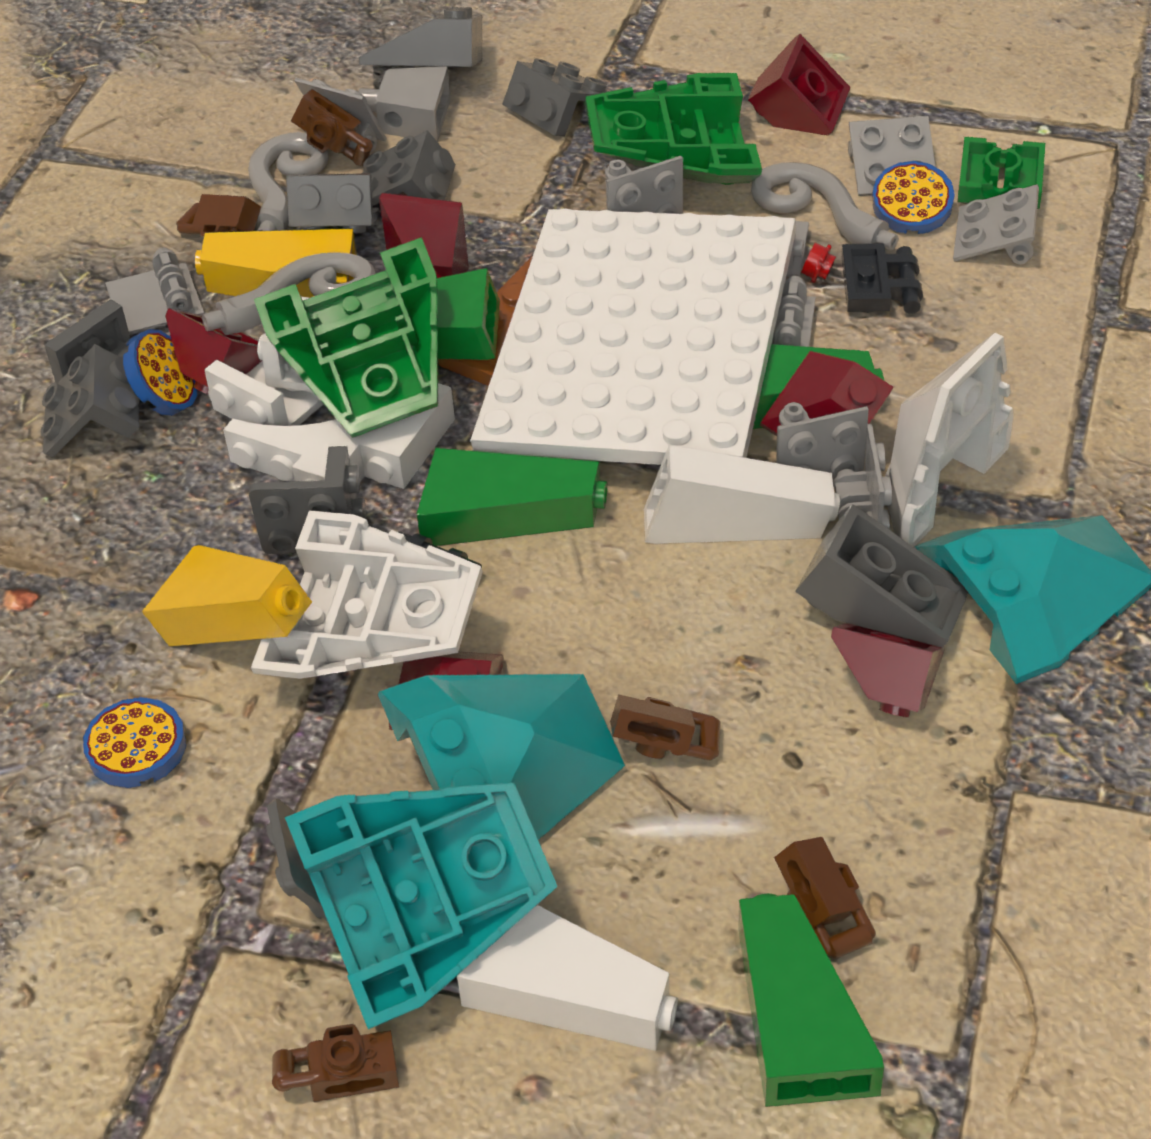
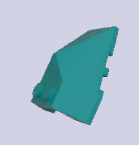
M1103 515L957 530L914 547L940 567L957 577L993 623L989 650L1015 684L1060 667L1069 659L1070 652L1084 640L1089 642L1099 633L1100 626L1113 615L1118 617L1151 589V570Z
M584 674L426 675L379 691L378 693L397 741L411 738L433 790H443V788L515 783L538 840L625 766Z
M515 783L443 788V790L409 792L408 790L394 791L389 794L356 796L355 794L341 795L285 817L304 868L310 875L349 974L347 975L368 1030L425 1005L558 887Z

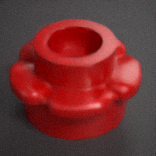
M815 242L809 252L801 273L812 278V283L816 282L817 277L826 280L831 271L836 256L829 254L832 248L830 244L824 247Z

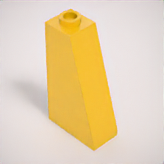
M353 229L205 233L202 250H196L195 253L196 272L198 275L204 276L207 292L238 296L257 289L280 268L300 258L329 252L357 255ZM336 273L337 280L334 284L346 283L354 278L347 274ZM310 278L296 285L301 297H314L309 288Z
M197 545L192 547L142 610V613L169 646L287 637L308 609L312 600L283 564Z

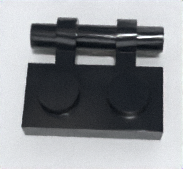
M884 243L842 244L841 259L847 312L870 313L890 311L891 300H898L903 304L904 311L908 314H915L920 310L923 290L922 284L916 278L920 272L919 263L910 247L902 246L897 249L896 254H886ZM888 275H895L897 278L889 279Z

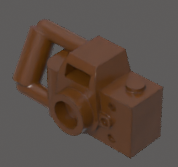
M311 89L302 97L291 122L307 132V143L321 153L330 149L335 153L343 154L356 165L363 166L365 160L370 156L373 144L371 140L364 138L356 132L361 121L314 89ZM351 141L357 144L355 150L349 147Z
M202 194L199 203H195L176 222L177 231L184 234H199L204 237L205 233L254 231L261 206L246 196Z
M618 694L610 720L613 737L637 742L635 747L637 752L655 759L664 758L666 751H670L676 756L686 755L706 761H711L718 757L721 728L719 719L712 715L676 707L671 702L647 697L644 701ZM695 724L700 725L699 745L691 744L696 727Z
M823 837L795 841L774 857L790 889L787 895L794 894L828 957L837 959L872 944V939L875 937L876 932L855 892L859 885L848 864L835 862ZM850 915L853 916L857 926L831 937L829 936L824 925L841 922Z
M354 1023L326 1029L323 1040L312 1041L303 1048L278 1050L272 1056V1085L276 1090L282 1092L293 1088L310 1086L314 1102L399 1088L391 1030L360 1035ZM308 1061L309 1071L295 1073V1063Z

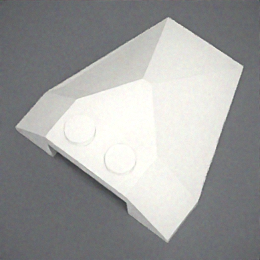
M992 334L907 398L900 406L891 464L886 472V476L890 477L892 486V504L887 506L894 533L913 547L934 526L940 471L952 459H955L985 474L1009 448L1014 414L1013 408L1004 402V397L1007 398L1011 391L1010 385L1001 380V373L1005 374L1008 369L1004 337L1002 335Z
M309 511L295 549L304 569L300 586L312 600V603L287 637L261 639L251 670L253 674L302 679L458 653L483 573L480 565L429 545L425 549L406 541L403 534L391 530L389 533L373 528L369 526L366 519L357 515Z

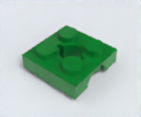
M964 137L957 202L970 203L978 199L984 200L1005 194L1012 189H1023L1038 184L1037 209H1040L1046 143L1023 141L1022 145L1013 144L1011 148L1002 150L997 147L995 142H987V138ZM999 168H1005L1003 188H997Z

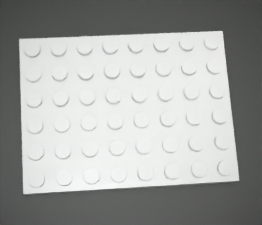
M549 209L471 437L473 451L661 465L670 444L746 458L795 239V218H780L776 216L752 217L731 214L696 215L693 213L668 214L648 211L613 212L610 210Z

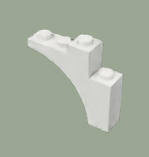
M438 383V407L354 438L346 432L336 419L308 425L274 426L249 423L233 418L223 429L230 462L243 468H250L275 476L282 481H320L325 479L328 447L347 446L351 465H358L360 482L365 476L377 482L387 483L404 489L455 420L451 387Z

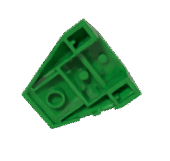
M696 73L687 75V80L684 83L667 86V82L662 80L654 82L653 89L633 93V88L629 87L586 96L585 98L594 152L642 168L682 156L683 178L705 183H720L724 185L750 183L761 176L762 166L756 144L744 143L739 124L743 94L737 73Z
M422 237L380 252L385 271L306 300H302L296 284L254 299L270 343L352 438L438 407L437 276Z

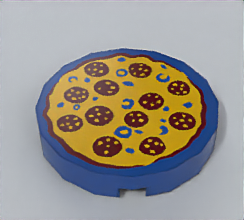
M918 161L900 162L886 168L876 179L872 192V205L875 215L879 219L886 221L892 230L907 234V230H918V234H923L941 227L950 217L955 193L951 180L942 170L935 166Z
M148 329L129 339L126 344L128 352L123 354V366L127 380L135 395L143 403L149 400L156 406L152 410L162 415L173 416L193 405L198 392L194 388L196 381L180 373L171 336L163 331Z
M144 697L121 700L104 708L90 722L83 736L84 755L94 775L109 785L132 788L141 786L140 781H146L150 778H153L155 782L167 776L180 763L186 749L184 725L175 709L161 700Z

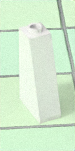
M669 444L644 507L645 542L663 544L821 538L828 522L834 521L837 517L840 497L838 493H834L832 473Z
M538 905L457 975L461 1006L654 1051L657 1049L661 1031L672 1030L677 1011L678 998L670 996L668 972Z

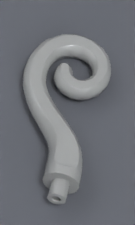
M296 132L276 136L262 143L253 152L248 167L249 178L254 190L263 203L255 225L256 231H284L289 226L287 195L269 172L270 166L276 159L279 172L285 176L318 174L326 167L329 157L328 149L321 153L309 145L306 133ZM291 152L306 153L311 157L303 161H295Z
M779 163L762 169L761 176L752 182L751 192L754 201L766 210L777 213H790L805 208L812 197L811 186L820 191L826 198L839 231L852 244L884 243L885 248L891 251L898 244L899 237L889 232V224L884 220L859 210L844 184L835 175L823 168L806 163ZM789 182L791 194L778 195L771 191V189L781 183Z
M341 252L320 253L300 258L280 268L257 289L229 299L217 301L216 311L202 314L203 325L206 331L221 328L225 335L252 329L262 323L254 302L255 298L293 284L297 285L310 278V291L316 296L376 274L374 266L370 261L361 256ZM336 273L347 274L354 278L346 283L334 284L337 280Z

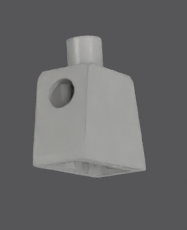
M448 67L389 69L385 71L379 89H359L358 92L366 98L371 111L377 113L378 123L384 134L401 137L411 135L415 137L428 130L438 142L451 99Z

